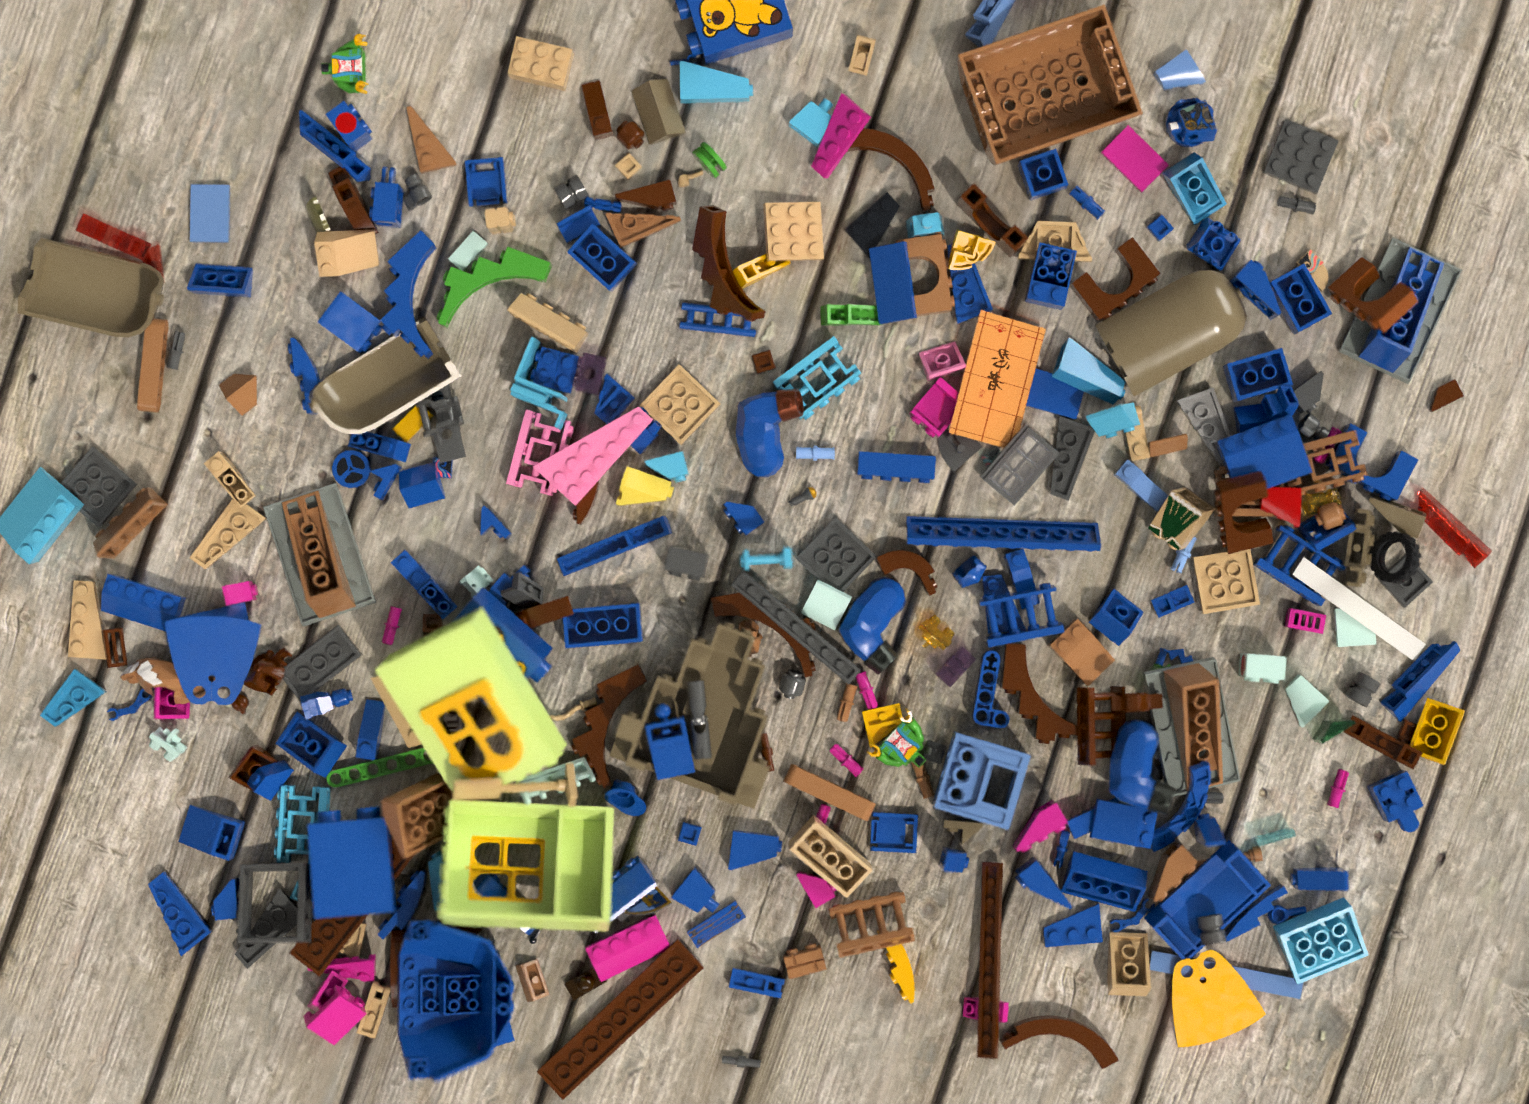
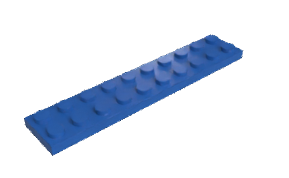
M906 517L907 544L916 546L943 545L952 547L970 546L973 548L1083 550L1088 552L1101 550L1098 523Z

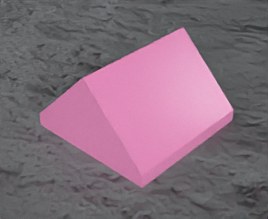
M955 341L919 353L927 381L962 371L966 368V364Z

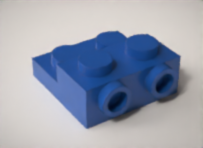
M541 347V351L537 350L535 361L538 364L536 369H532L530 380L548 389L571 394L580 356Z

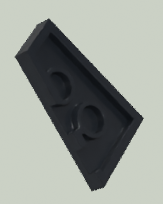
M887 192L844 230L869 259V248L877 247L900 206Z

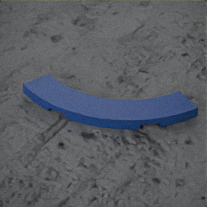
M1207 760L1189 767L1190 784L1186 798L1176 814L1167 823L1154 830L1151 845L1153 852L1174 842L1175 838L1183 831L1186 832L1200 815L1206 803L1207 792L1211 783L1210 765Z

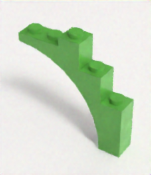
M507 247L506 251L503 250L499 259L501 264L479 257L478 261L475 260L471 268L473 274L450 267L449 271L446 270L443 281H445L444 285L451 289L444 296L443 301L446 302L444 308L438 312V324L448 328L454 314L463 302L476 291L489 284L515 278L532 279L546 283L552 267L551 262Z

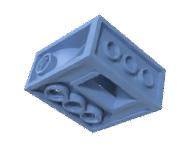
M953 731L932 806L1009 830L1031 755ZM965 751L970 752L968 760H962V754ZM993 765L1014 770L1003 806L983 800ZM964 770V777L958 779L956 777L957 771ZM954 788H958V796L951 797V791Z

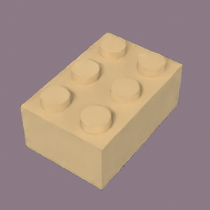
M516 36L508 69L509 78L566 91L574 57L573 50Z

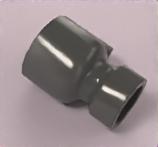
M418 174L411 175L405 179L407 187L411 188L410 193L403 200L409 211L432 199L428 187L421 184Z
M1308 413L1298 424L1299 431L1308 438L1314 435V439L1319 440L1326 438L1330 433L1327 428L1320 426V420L1311 413Z

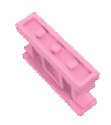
M526 410L506 484L523 488L525 479L542 484L540 493L552 496L553 493H557L558 489L551 483L549 488L546 489L548 481L539 479L540 473L534 468L531 476L521 474L519 481H517L524 455L526 456L525 464L533 466L538 464V462L530 460L534 443L551 446L550 456L558 453L556 452L558 444L548 441L551 431L558 433L562 431V429L559 430L555 427L541 424L542 414ZM535 418L534 426L543 429L541 439L531 437L529 444H527L533 419ZM565 420L563 426L565 428L559 451L569 446L566 444L567 439L572 437L574 427L571 426V421Z

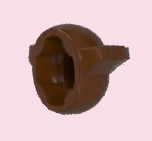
M239 693L231 706L244 715L246 714L249 700L246 695Z

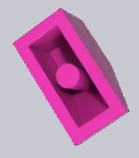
M252 581L222 586L226 605L257 600L258 589Z
M801 871L796 873L815 908L836 897L834 892L837 890L822 877Z
M332 970L316 990L307 1007L317 1012L335 994L333 987L338 985L343 988L348 980Z

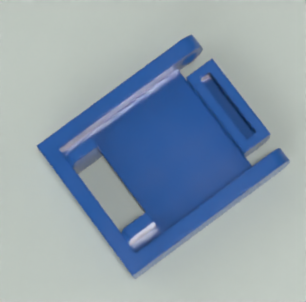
M504 158L465 160L469 207H473V200H476L477 206L500 204V197H503V204H508ZM494 164V170L476 172V165Z
M1344 512L1346 519L1343 520V524L1339 527L1325 530L1322 525L1318 526L1314 515L1301 522L1298 531L1318 552L1354 532L1357 528L1352 519Z
M872 812V816L879 817V820H871L870 843H878V847L870 846V851L916 853L918 814ZM906 824H913L912 842H905Z

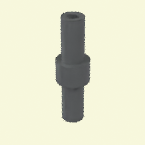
M746 1056L722 1057L723 1064L737 1065V1067L745 1068V1066L760 1068L761 1060L748 1059Z

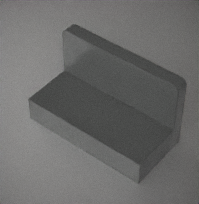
M517 572L513 574L512 587L502 590L501 596L526 610L543 603L544 588L522 573Z

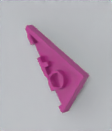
M371 954L369 959H360L359 956L335 958L324 973L329 974L333 970L343 978L373 982L376 976V955Z

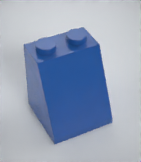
M341 291L318 321L320 325L360 354L370 348L372 338L374 336L377 337L383 330L381 328L383 324L379 319Z

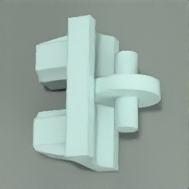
M159 727L149 736L151 738L149 747L156 751L163 747L167 750L163 756L169 762L180 756L187 749L181 743L182 739L177 736L179 733L177 728L171 732L168 728L164 730Z

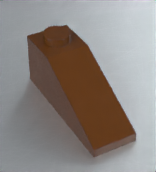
M600 80L582 84L595 140L614 136Z
M671 180L615 194L616 200L619 202L658 210L662 209L663 211L671 210L674 208V205H677Z
M568 596L515 613L531 629L574 614Z

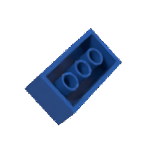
M640 603L573 609V615L563 618L565 648L643 642Z

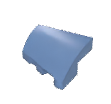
M1187 50L1163 65L1153 74L1163 90L1187 87L1194 84L1201 85L1206 82Z

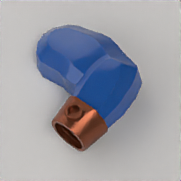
M798 389L777 390V392L761 393L748 397L738 404L736 439L743 464L749 473L757 477H769L776 474L783 466L784 455L780 442L778 423L803 416V399Z

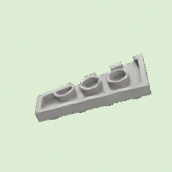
M1214 388L1177 400L1176 402L1218 464L1223 466L1224 463L1217 449V441L1230 437L1231 434Z

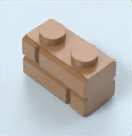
M816 943L808 944L805 946V949L799 951L797 948L789 949L786 951L787 954L783 955L789 979L827 970L821 945L816 946Z

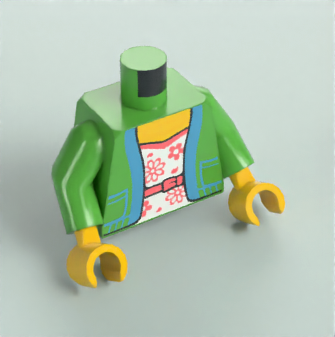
M356 34L353 40L345 43L336 52L332 53V63H321L322 75L332 74L334 83L349 94H367L368 92L363 90L369 83H366L365 51L360 47L367 46L368 44L367 42H362L363 37H366L364 34Z
M905 709L908 714L906 717H902L899 713L902 722L879 747L870 744L875 750L873 753L866 750V753L885 765L894 767L907 766L912 761L920 768L926 761L919 753L924 748L922 745L924 741L923 733L910 711Z

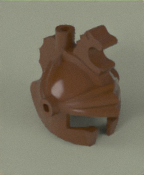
M282 648L276 654L268 649L266 654L258 655L252 661L248 675L243 681L244 685L255 691L272 696L277 690L275 686H278L284 677L285 668L283 667L287 666L284 659L287 656L292 657V654L286 648Z

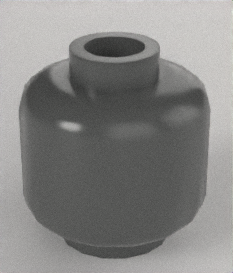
M789 669L788 672H784L781 676L779 690L784 694V697L795 699V697L803 694L806 678L801 671Z

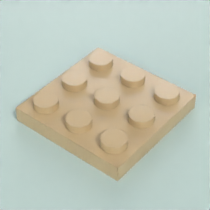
M820 202L763 204L767 261L824 259Z
M679 364L639 406L643 407L653 419L662 425V428L682 445L721 404Z
M1250 549L1232 554L1222 552L1192 558L1202 614L1260 605Z

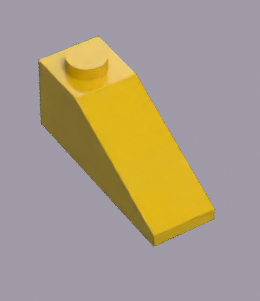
M764 254L736 267L733 273L743 289L790 265L791 262L767 261V255Z

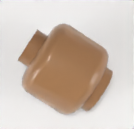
M1335 502L1320 506L1318 514L1315 515L1318 526L1322 525L1325 530L1341 526L1343 520L1346 519L1341 504L1337 505Z

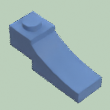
M1128 459L1124 461L1114 474L1115 477L1128 486V489L1156 512L1160 510L1168 497L1142 470Z

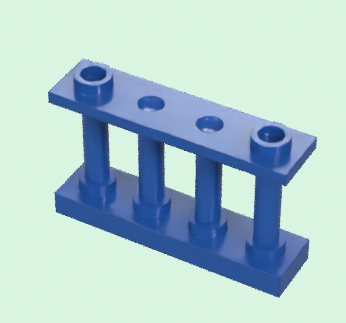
M1277 526L1275 530L1280 532L1281 535L1268 555L1263 559L1257 558L1253 565L1314 605L1322 606L1325 601L1321 597L1322 595L1313 589L1310 590L1305 587L1306 584L1298 578L1295 580L1291 578L1289 571L1304 548L1313 553L1310 562L1314 565L1320 559L1330 564L1325 571L1330 576L1333 575L1336 569L1339 571L1346 569L1342 565L1343 561L1335 556L1331 558L1320 550L1317 552L1308 542L1293 533L1294 530L1289 526ZM1287 538L1296 542L1297 545L1284 566L1277 569L1272 566L1274 564L1273 560Z
M1043 583L1039 585L1040 588L995 597L994 594L982 596L979 604L980 606L986 605L991 629L990 636L986 637L988 647L1064 633V626L1062 622H1058L1055 619L1050 592L1057 591L1055 585ZM1043 594L1048 618L1047 625L1039 626L1036 623L1031 596ZM1024 598L1029 622L1028 629L1020 630L1018 628L1012 600ZM1005 601L1010 629L1008 633L1001 634L998 630L994 603Z

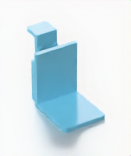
M531 336L514 377L515 382L510 389V395L559 415L554 427L561 430L568 414L551 405L552 398L555 397L567 402L568 398L561 393L528 381L535 362L536 352L540 350L542 345L539 340Z

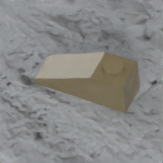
M1370 494L1369 502L1399 532L1408 534L1412 538H1418L1426 519L1425 512L1394 501L1389 502L1379 498L1377 495Z

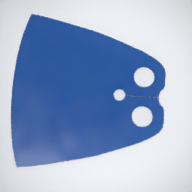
M193 616L165 621L174 668L188 700L193 704H206L211 701L212 695V701L218 705L232 704L239 695L244 684L243 681L250 670L261 624L244 619L221 616ZM214 675L215 681H209V676ZM196 686L204 687L206 693L202 698L194 696L193 689ZM221 687L229 688V697H219L218 689Z

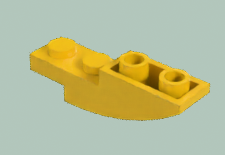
M902 944L887 947V958L891 964L895 962V965L890 967L892 973L889 976L894 984L898 983L901 990L899 992L904 1001L909 1000L911 1004L914 1002L915 994L914 978L906 951Z

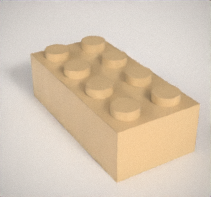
M815 815L788 842L790 851L846 898L873 871L868 860Z

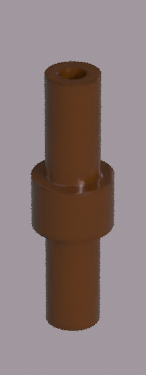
M763 733L760 737L762 744L761 754L768 761L767 765H770L769 772L775 771L772 760L773 750L772 747L770 748L767 733Z

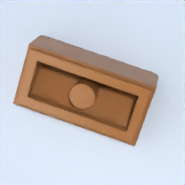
M1187 434L1148 442L1150 457L1187 449Z
M537 958L516 965L527 1002H533L549 995Z

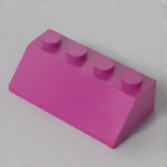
M653 914L585 946V949L600 981L603 982L663 953L670 945L656 915Z

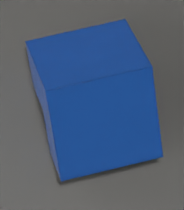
M1291 385L1280 386L1276 394H1265L1261 401L1269 421L1289 414L1293 416L1299 406Z

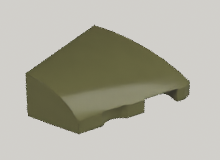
M316 197L311 198L307 202L305 209L316 234L317 232L332 231Z

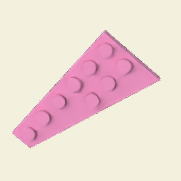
M637 407L536 464L533 468L576 506L653 419L640 407Z

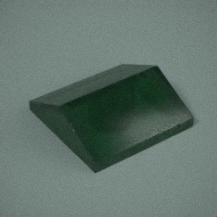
M1351 719L1323 720L1312 739L1314 742L1324 744L1356 724V722Z

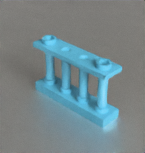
M783 548V552L777 555L749 556L748 550H744V554L740 555L741 567H745V571H749V565L779 563L784 565V569H792L791 548Z

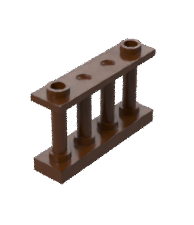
M1110 686V692L1095 693V687H1077L1078 765L1092 766L1096 765V759L1111 757L1118 730L1126 722L1125 710L1112 711V708L1111 712H1095V701L1110 700L1111 702V696H1124L1125 686ZM1111 719V731L1095 732V720ZM1095 739H1111V750L1096 751Z

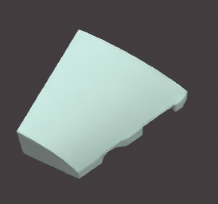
M1297 675L1285 688L1301 728L1311 721L1329 702L1325 696L1301 675Z

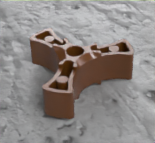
M1143 692L1124 693V696H1111L1112 711L1125 710V712L1163 708L1162 694Z

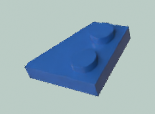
M606 374L603 389L599 395V403L596 405L594 414L603 422L609 424L616 420L635 398L612 377Z

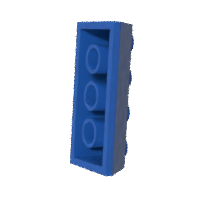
M107 574L101 595V611L166 631L165 621L181 616L186 597L114 574Z
M1073 851L1067 865L1061 892L1135 912L1146 890L1148 871Z
M639 856L630 858L620 870L612 872L610 922L657 886L652 872Z

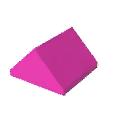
M155 687L154 719H189L190 702L175 704V691L166 687Z

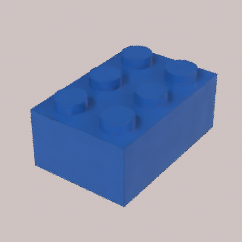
M593 223L567 251L568 254L611 292L637 265L628 254Z
M1305 264L1270 282L1281 313L1294 335L1332 314Z
M1283 348L1231 362L1223 366L1233 403L1276 391L1280 386L1293 385Z

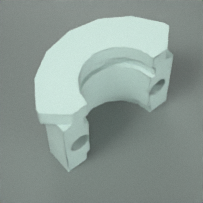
M478 565L462 578L459 583L467 588L473 598L483 587L486 588L494 580L483 567L481 568Z

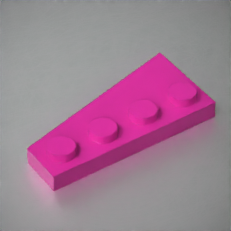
M841 93L811 166L825 179L829 178L871 118L869 114L844 93Z

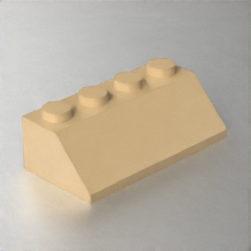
M521 293L510 305L507 311L512 316L576 354L588 336L585 326L578 322L574 325L569 322L570 318L561 312L557 315L552 312L554 308L546 303L542 305L537 303V298L529 293L526 296Z

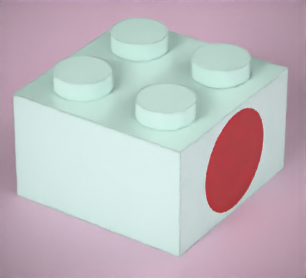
M1240 653L1238 676L1244 677V681L1259 682V679L1263 678V682L1279 683V680H1285L1286 657Z

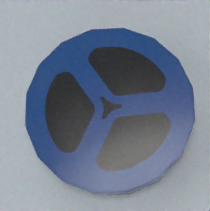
M347 450L340 453L332 465V473L335 480L341 486L347 488H358L364 485L371 473V464L368 458L355 450Z

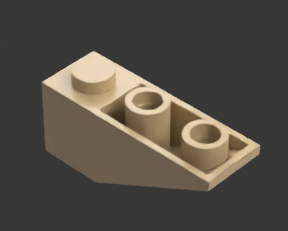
M218 451L204 463L240 508L256 496L223 452Z

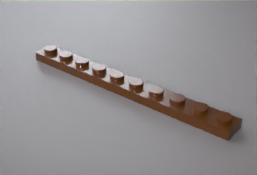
M982 862L977 1058L998 1059L1003 863Z

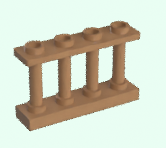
M895 891L886 896H873L868 900H855L850 904H837L829 908L830 918H837L842 940L836 944L839 958L915 941L913 928L906 927L901 904L906 902L904 892ZM893 906L898 925L896 931H887L882 908ZM875 911L879 928L878 935H868L863 912ZM855 914L860 938L850 940L844 916Z

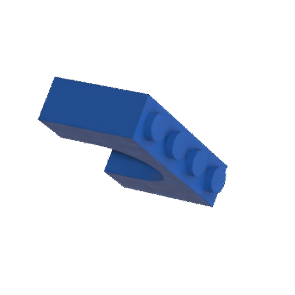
M1350 423L1345 426L1342 433L1353 430L1357 431L1360 445L1350 447L1354 464L1358 466L1357 452L1368 432ZM1351 439L1336 443L1334 449L1336 457L1347 454L1344 445L1352 443ZM1398 451L1387 471L1382 476L1374 478L1366 475L1364 480L1354 482L1353 484L1359 483L1363 485L1362 488L1365 491L1380 494L1379 498L1389 502L1396 501L1414 470L1418 459L1403 451ZM1330 455L1325 466L1329 467L1328 470L1330 472H1335ZM1349 462L1338 464L1340 472L1344 476L1360 473L1359 469L1351 471Z

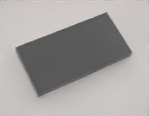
M337 625L289 662L287 666L283 667L285 668L283 680L301 702V696L316 692L362 656V654L340 625Z

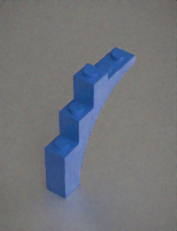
M420 230L387 261L391 266L389 270L398 278L384 290L387 295L385 299L394 307L380 321L383 324L381 328L389 336L391 334L395 337L400 335L407 344L413 343L415 346L413 350L420 357L424 355L429 359L433 353L423 341L417 329L413 311V295L419 272L426 260L437 248Z

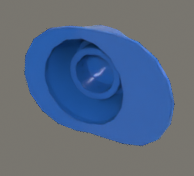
M616 779L611 789L605 793V800L627 815L640 816L646 812L645 802L637 796L634 785L629 782Z

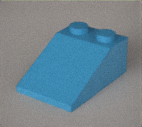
M1195 152L1162 173L1171 191L1194 225L1227 204L1203 157Z

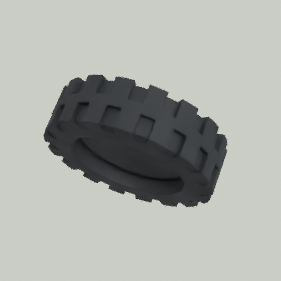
M1390 531L1386 532V535L1382 534L1379 536L1380 539L1374 542V547L1370 550L1372 554L1371 570L1375 572L1374 575L1380 578L1381 581L1393 584H1402L1404 581H1409L1411 576L1417 573L1416 569L1421 563L1419 562V558H1421L1419 544H1416V540L1410 537V535L1401 532ZM1400 542L1405 549V562L1397 572L1390 573L1385 565V554L1392 544Z

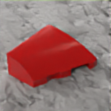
M1272 487L1267 489L1268 497L1260 499V510L1272 513L1276 518L1283 519L1293 524V527L1299 528L1301 488Z

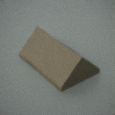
M668 79L649 80L632 90L650 145L686 133Z

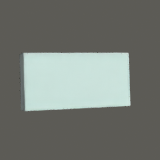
M472 231L448 260L458 269L465 271L488 243L476 232Z

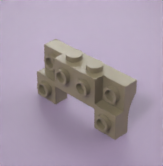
M1354 509L1353 522L1356 524L1357 529L1350 533L1348 537L1344 565L1347 566L1344 585L1362 588V584L1366 583L1367 573L1364 572V569H1367V565H1371L1372 554H1369L1370 546L1374 545L1375 535H1372L1370 526H1374L1375 515H1372L1373 511Z

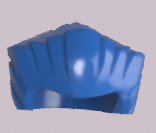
M973 555L953 572V576L960 587L965 588L981 580L987 565Z

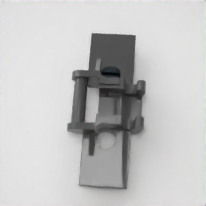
M447 384L427 396L425 400L416 403L424 428L423 437L434 436L440 463L466 457L460 432V426L464 424L459 399L458 396H452L450 385ZM426 406H432L435 409L438 420L435 429H431ZM450 429L452 436L450 439L445 440L442 436L443 431Z

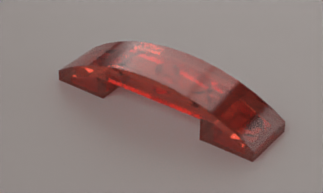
M84 213L75 230L142 261L145 260L152 245Z

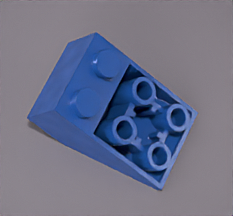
M1039 242L1024 302L1062 310L1065 307L1077 251Z
M190 805L178 842L229 861L235 857L245 821Z

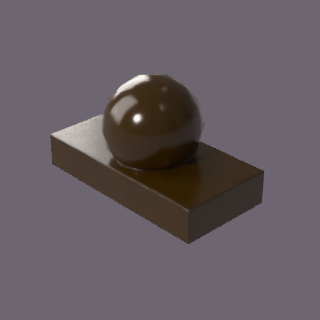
M594 967L567 981L564 985L572 999L576 1000L608 980L601 982Z

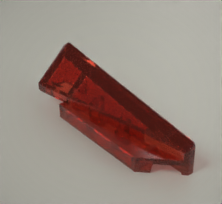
M1422 488L1418 492V510L1426 513L1424 522L1458 556L1463 553L1475 569L1491 554L1492 550L1427 490Z

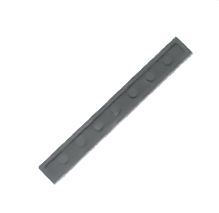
M744 570L733 581L731 586L848 685L861 671Z

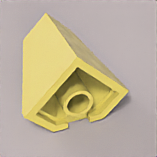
M626 466L619 489L620 496L617 497L616 505L626 506L666 501L667 497L671 498L674 487L671 486V481Z

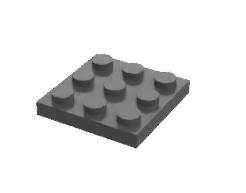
M1285 119L1263 173L1317 194L1339 140Z
M93 446L60 483L84 504L80 512L98 528L106 522L138 485Z
M835 517L796 559L817 580L844 592L877 556Z

